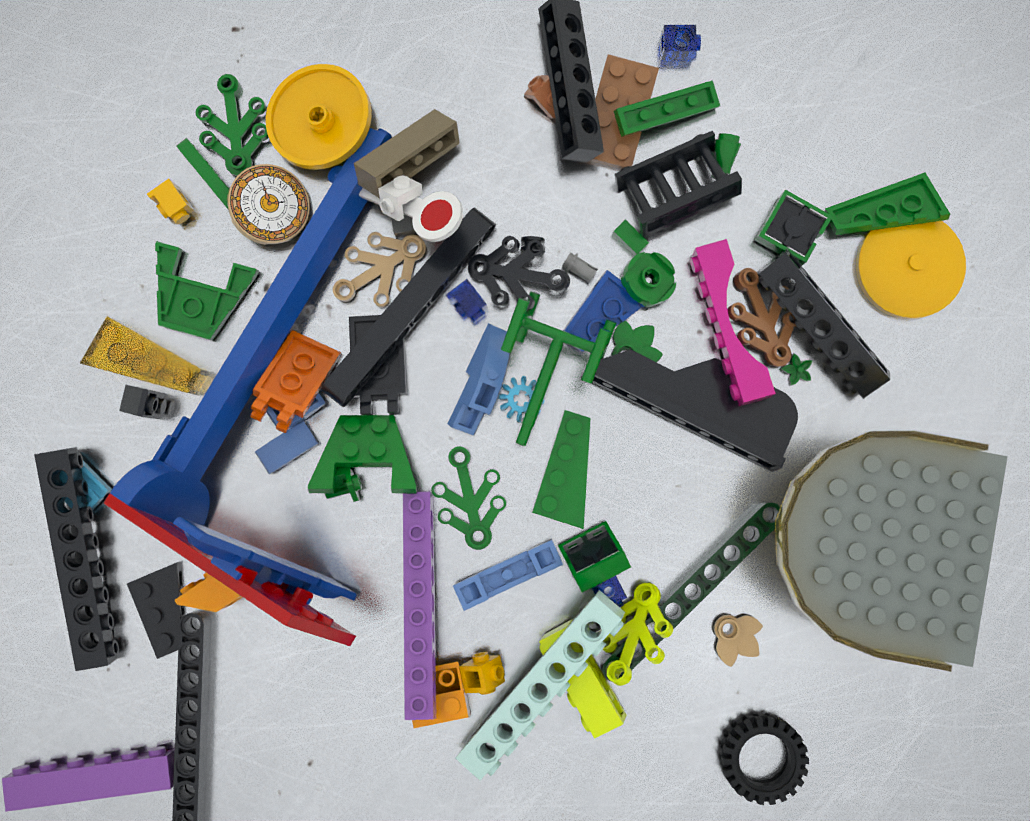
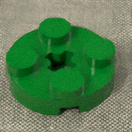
M641 252L626 264L624 274L621 277V283L635 301L645 307H652L653 305L663 303L674 293L676 288L673 276L675 269L672 263L662 254ZM651 273L654 276L652 281L655 284L648 283L645 275Z

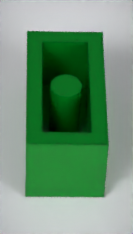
M626 219L612 234L634 256L641 253L649 244Z

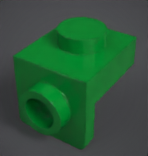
M351 467L336 468L334 493H324L326 498L329 499L350 493L353 502L359 501L358 491L362 490L359 475H354Z

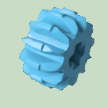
M522 376L521 385L517 384L514 377L511 378L512 389L506 384L502 386L509 394H499V399L508 400L507 403L500 406L501 410L511 408L507 413L509 419L513 416L514 412H517V422H521L522 413H526L533 394L532 388L536 385V381L532 380L529 386H526V376ZM520 392L526 393L525 397H529V402H524L523 406H518V401L514 402V396H519Z

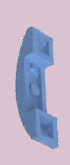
M549 540L454 584L453 588L465 611L531 578L560 567L563 563L553 541Z

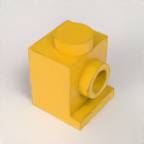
M167 179L147 193L148 197L157 203L156 207L164 218L170 217L177 225L185 222L190 217L189 214L194 211L181 190L170 179Z

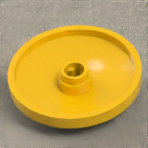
M330 64L306 66L289 75L274 91L266 112L267 134L273 147L291 164L312 170L330 168L352 156L364 142L371 124V103L362 84L346 69Z
M943 221L870 230L863 238L857 252L856 274L862 292L880 311L896 318L918 319L939 312L954 300L964 282L966 258L959 238Z

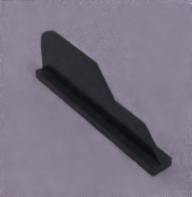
M628 350L601 359L593 379V383L771 472L783 467L786 460L783 456L798 422V412L795 403L786 393L775 387L776 394L771 398L739 406L738 401H734L730 393L729 386L732 385L730 375L724 373L722 362L717 358L673 371L633 350Z

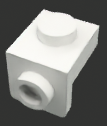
M404 175L398 176L393 181L378 188L381 211L397 221L404 219L402 205L423 194L422 184Z

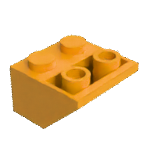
M204 573L205 580L193 581L180 590L182 595L176 598L175 602L181 606L218 612L231 606L241 599L242 596L208 573Z
M459 662L436 666V719L412 720L413 728L471 717L467 693L464 692Z

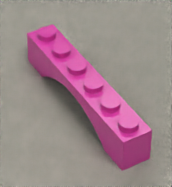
M724 239L696 247L692 254L693 257H690V264L693 272H698L700 279L698 290L701 298H706L707 301L706 316L709 323L714 324L716 330L713 336L717 349H721L724 359L721 360L724 373L726 375L729 374L732 385L729 386L731 396L734 401H738L739 406L771 398L776 393L768 368L757 361L743 347L735 335L729 320L727 287L735 264L728 241Z

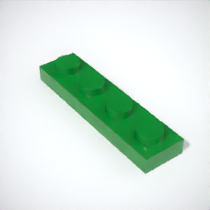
M713 80L617 108L613 112L621 137L716 109L720 107Z

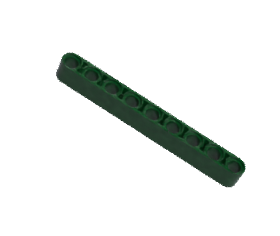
M761 502L659 601L658 606L664 618L673 625V629L779 525L783 510L778 504L772 502ZM767 507H771L774 511V517L769 522H766L763 518V511ZM752 526L755 530V536L747 541L743 536V532L746 527ZM733 545L736 549V554L734 558L727 560L724 557V550L727 546ZM714 564L717 573L713 578L708 579L704 574L705 568L708 565ZM689 584H696L698 588L697 594L694 597H686L685 588ZM677 603L679 608L677 614L671 617L667 616L665 613L667 605ZM649 612L645 620L646 625L654 622ZM664 625L661 628V632L666 630L667 625ZM658 634L652 635L656 645L664 639ZM627 637L617 643L616 649L611 653H607L601 660V670L607 680H609L606 671L607 665L611 661L620 660ZM640 638L638 641L640 649L633 655L630 664L631 671L646 657V650ZM624 672L619 675V678L623 676Z

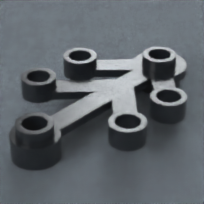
M506 236L502 240V245L488 256L477 254L470 259L468 263L470 276L478 281H484L492 294V302L498 306L508 304L509 294L500 288L493 275L502 276L517 297V302L519 298H529L530 303L527 311L533 309L535 300L531 295L527 294L519 280L547 284L551 290L556 292H563L570 285V277L563 270L555 269L550 273L522 269L524 265L535 257H541L545 253V245L538 240L529 242L527 250L505 266L496 263L508 253L517 252L520 247L518 239L513 236ZM510 240H514L515 243L512 249L507 248V243ZM539 244L540 251L533 253V246ZM483 262L484 268L478 272L477 265ZM556 275H560L561 282L554 285L553 278ZM503 293L504 300L498 303L497 296Z

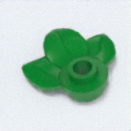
M623 321L614 331L613 337L616 346L612 351V355L621 353L624 350H633L658 362L663 353L651 347L655 333L654 326L652 325L640 326L633 330L627 321Z

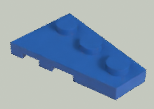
M606 270L563 331L595 342L600 328L604 327L606 319L616 322L617 326L644 306L628 294L618 277Z

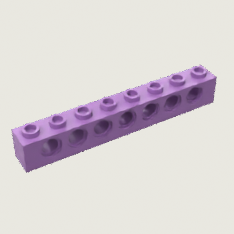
M417 492V494H403L405 720L436 719L433 496L431 492Z

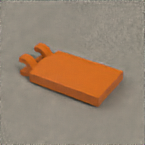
M292 330L253 388V395L257 398L251 405V409H253L251 418L261 422L269 406L280 411L276 419L279 421L276 429L286 433L295 415L301 418L304 417L322 385L338 362L341 352Z

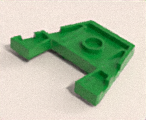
M156 241L158 325L213 340L257 277L259 270L233 263L226 289L175 276L182 249Z
M340 415L309 481V493H334L337 467H392L391 492L417 494L416 483L394 415Z

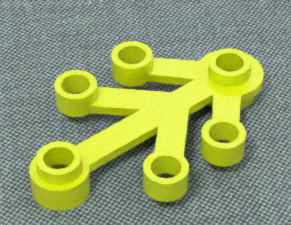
M642 583L636 587L634 599L620 607L625 612L621 620L623 623H625L627 615L636 611L634 618L625 623L614 637L609 634L603 640L605 643L610 640V644L604 647L603 651L611 653L616 649L617 642L627 637L620 660L612 662L607 668L608 679L618 686L626 685L632 678L630 664L639 638L646 650L645 656L651 663L660 664L664 660V651L655 644L645 623L649 612L655 622L654 630L660 637L668 638L673 633V625L664 618L658 606L661 593L654 584ZM664 625H667L666 630L661 632V628ZM658 651V655L652 658V654ZM624 672L623 676L619 678V675Z

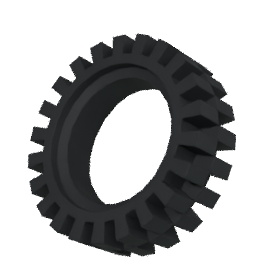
M757 713L758 716L755 717L750 714L746 716L747 719L744 721L741 719L737 720L736 723L738 725L734 728L730 726L727 730L729 732L728 736H723L722 742L724 745L719 750L721 759H719L720 765L723 768L722 772L737 794L744 796L747 801L752 802L754 800L759 805H764V802L775 805V800L780 799L781 802L788 800L786 795L789 793L794 796L797 793L795 790L797 785L803 786L804 781L802 777L808 774V770L805 768L806 764H809V758L806 756L808 750L802 742L804 741L802 737L783 719H778L775 715L771 714L766 716L764 713ZM759 734H770L780 738L788 752L786 769L776 780L768 783H758L748 779L742 773L739 764V755L742 747L750 738Z

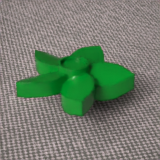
M793 353L791 357L792 365H784L780 368L785 373L790 374V385L796 384L800 379L811 381L810 373L806 370L811 366L812 360L801 362L800 358Z

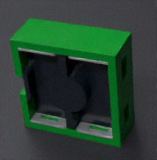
M785 189L779 196L755 241L778 254L788 249L797 261L804 265L817 245L814 243L815 238H819L824 233L833 216Z
M606 521L558 545L581 592L593 588L631 568L624 550Z

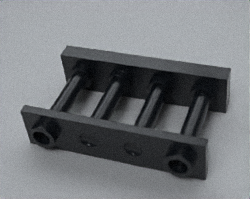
M713 130L705 134H699L690 141L638 164L624 167L614 174L617 191L621 192L629 189L641 211V214L637 215L638 229L643 238L741 195L742 178L738 171L729 175L725 174L712 153L715 150V133ZM702 156L716 180L705 186L700 185L687 163ZM675 167L679 169L691 192L680 197L675 196L663 175L664 172ZM652 177L666 200V203L655 208L650 206L638 185Z

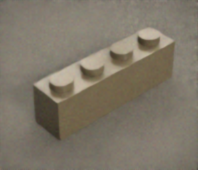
M436 109L432 110L356 161L354 167L358 184L380 199L378 188L393 181L398 176L404 175L411 178L460 144L457 122Z

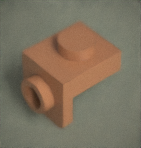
M538 75L529 82L528 90L524 95L528 99H533L549 118L554 119L555 112L549 76Z

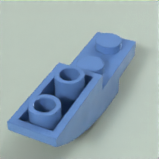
M488 323L467 367L466 373L470 377L447 423L450 427L474 435L483 414L490 415L505 376L510 354L501 350L507 333L506 330Z

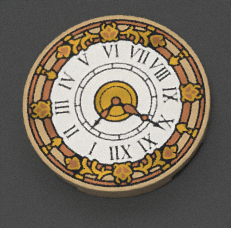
M259 164L245 169L234 179L227 195L228 210L233 225L246 238L259 244L288 242L299 234L308 220L310 204L306 189L294 174L276 165Z

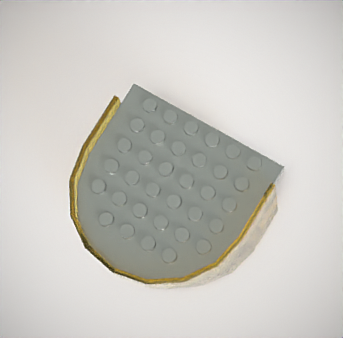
M869 431L819 451L789 482L775 519L776 565L792 602L832 640L876 658L950 672L952 665L945 662L973 667L1008 456L982 452L988 450L989 444L918 431Z

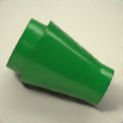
M719 133L718 139L715 140V158L724 173L730 174L741 143H739L740 136Z

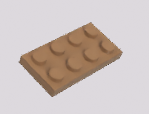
M607 55L595 98L604 152L590 161L618 169L632 166L641 132L621 137L613 111L617 108L651 99L659 68Z

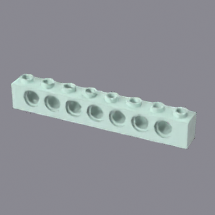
M599 590L466 743L455 759L480 781L486 774L492 776L501 765V762L498 760L502 755L505 754L508 757L518 746L517 738L521 734L526 737L536 724L533 720L538 714L544 717L553 706L550 702L555 695L561 697L571 685L567 681L573 675L579 677L588 666V663L585 662L591 654L596 657L606 646L603 640L609 633L614 637L623 627L624 623L621 620L625 612ZM592 621L597 622L601 626L602 631H591L588 623ZM577 642L581 644L583 652L577 653L573 651L570 643ZM553 663L562 664L566 672H557L553 667ZM536 683L544 684L548 692H540L536 688ZM519 703L526 704L530 712L522 711L519 708ZM501 723L509 724L513 731L508 732L504 730ZM485 743L492 744L495 751L488 750Z

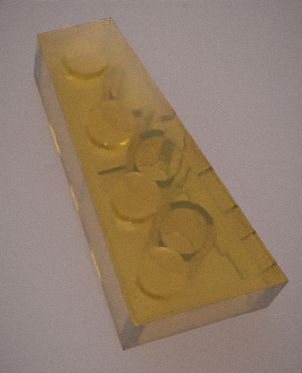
M109 316L105 318L80 361V364L194 395L198 394L210 373L185 357Z

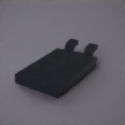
M381 315L349 317L350 351ZM404 339L355 396L360 397L361 415H374L372 400H387V413L389 415H400L399 395H407Z

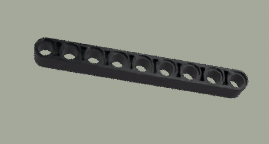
M475 207L472 208L462 219L458 229L442 242L326 379L321 390L341 407L349 404L490 237L496 227V223Z
M195 610L186 614L179 623L172 821H187L184 818L185 812L190 813L194 821L205 820L211 618L203 610ZM192 617L200 621L199 630L191 627L190 621ZM190 645L198 647V658L190 654ZM190 672L197 675V685L189 681L188 676ZM188 700L196 703L197 712L189 710ZM187 728L193 729L196 732V740L188 737ZM186 756L192 757L195 760V767H190L186 763ZM185 784L191 785L194 788V795L186 792Z

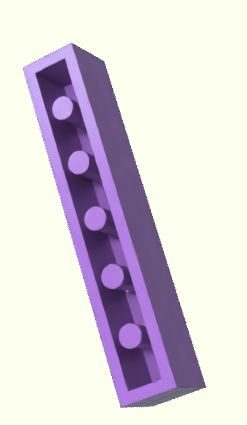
M162 746L151 748L148 750V753L138 754V750L121 753L120 757L111 758V754H103L94 757V760L84 761V758H74L66 761L67 764L57 765V761L40 764L39 768L30 769V765L12 768V772L2 778L5 812L169 790L173 788L175 749L165 750V747Z

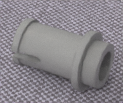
M570 252L562 265L566 268L565 271L568 272L570 270L586 280L587 283H590L598 268L577 257L579 254L576 253L574 255Z

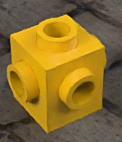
M488 652L476 653L472 655L473 659L459 666L465 693L490 694L496 691V687L505 682L504 668L500 655H489Z

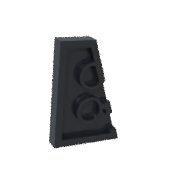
M180 562L127 583L157 659L178 651L179 623L183 617L181 605H177L175 599L182 595L179 581Z

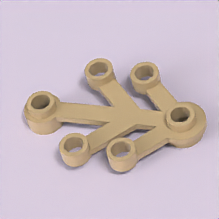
M379 232L369 234L367 241L371 248L380 249L386 247L397 250L390 256L361 251L355 246L348 247L345 251V257L350 263L364 262L374 266L351 281L346 279L338 280L333 286L334 296L342 302H348L354 298L356 290L381 275L378 292L375 293L373 301L380 308L387 307L390 304V296L388 294L394 267L404 261L402 275L396 282V287L401 292L400 283L411 280L415 261L420 260L426 252V245L423 239L417 235H407L402 240L382 236ZM375 236L381 238L378 245L371 243L372 238ZM412 244L418 247L415 253L408 252V247ZM351 251L358 252V257L356 259L349 258V253ZM343 287H348L350 289V292L347 296L341 295V289ZM380 295H385L387 298L384 304L377 302V298Z

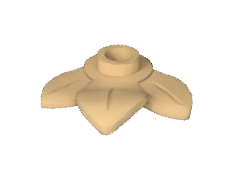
M732 615L719 617L714 624V633L718 638L716 651L720 659L726 665L732 667L738 654L746 657H758L759 644L754 635L763 628V625L756 618L748 615L735 618ZM725 624H731L732 626L729 633L723 632Z

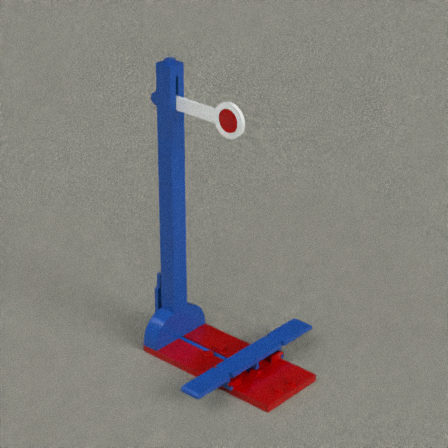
M369 128L368 134L359 149L346 160L343 166H335L329 171L328 180L332 183L331 187L191 418L183 416L172 435L166 436L153 459L141 463L127 472L113 487L104 502L105 505L283 625L347 646L352 645L356 635L309 604L313 594L330 599L343 596L354 601L356 593L330 577L205 527L210 497L208 489L200 482V479L366 202L369 200L379 204L380 199L358 184L354 163L392 138L390 133L381 128L378 131ZM435 192L424 199L416 197L402 205L403 214L413 218L412 223L415 232L422 239L429 242H438L451 236L458 229L463 218L462 204L450 192Z

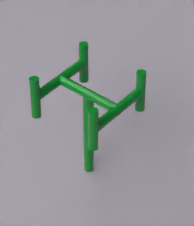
M530 291L529 295L534 298L535 305L529 311H527L530 303L529 298L527 300L523 298L518 299L501 350L512 353L516 341L524 343L528 330L553 340L523 418L516 440L517 444L522 446L527 444L563 348V343L591 353L581 380L592 383L599 363L606 353L616 322L606 319L604 327L599 330L596 341L592 342L533 320L532 317L540 298L539 293Z

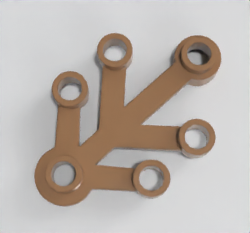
M745 268L735 275L734 282L739 290L747 291L757 316L747 312L745 306L737 302L728 307L729 318L739 320L763 332L767 341L756 337V333L752 328H745L739 331L737 338L742 345H749L763 352L766 361L770 365L782 367L791 359V349L788 346V342L793 328L796 327L795 323L790 322L789 316H792L794 319L796 318L791 312L784 314L782 317L783 327L779 336H777L774 328L782 309L776 300L778 296L774 292L772 293L773 300L767 312L757 287L759 281L758 273L751 268ZM746 275L750 276L751 282L747 280ZM734 307L739 310V316L734 313ZM744 332L749 335V341L744 338ZM777 349L780 350L781 357L777 355Z

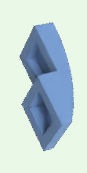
M303 421L256 450L255 454L270 475L292 462L293 459L314 448L318 443Z

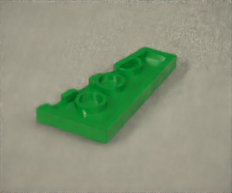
M926 172L825 208V212L833 216L829 224L835 235L944 221L950 217V212Z
M567 410L564 411L532 513L584 529L591 418Z

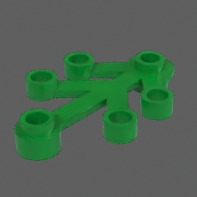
M224 74L218 79L217 88L224 96L228 124L214 115L211 108L207 105L198 106L195 113L201 122L210 124L230 139L231 150L218 142L217 137L211 131H203L199 136L200 143L205 148L212 149L223 157L227 170L231 174L238 176L242 171L252 166V154L262 141L269 138L266 125L257 123L252 128L253 136L242 147L241 138L257 117L266 111V104L260 97L251 98L248 103L249 110L239 121L236 96L240 93L241 85L235 76ZM229 80L232 82L230 87H223V84L226 81ZM260 102L262 104L261 108L254 110V104ZM204 110H208V116L202 118L201 113ZM260 128L265 129V133L262 136L257 135V131ZM212 136V141L209 144H205V138ZM237 158H242V164L235 166L234 161Z
M454 447L449 452L448 459L450 464L457 468L463 498L449 490L444 482L434 483L431 491L435 497L443 498L466 512L470 524L455 517L454 512L450 508L441 509L438 512V520L440 523L449 524L465 534V541L469 547L481 550L490 544L492 533L489 528L498 513L506 507V500L503 496H494L490 501L491 508L480 522L478 510L493 485L500 481V474L494 469L486 471L484 481L474 496L467 464L470 462V453L464 447ZM458 452H462L465 455V459L461 463L455 460V455ZM490 472L497 474V480L493 483L487 480V475ZM437 485L444 486L445 492L442 495L436 494L435 487ZM497 498L502 499L504 503L500 509L493 506V501ZM443 511H448L451 514L449 521L442 520L441 513ZM481 531L484 535L483 539L476 541L473 538L474 532Z

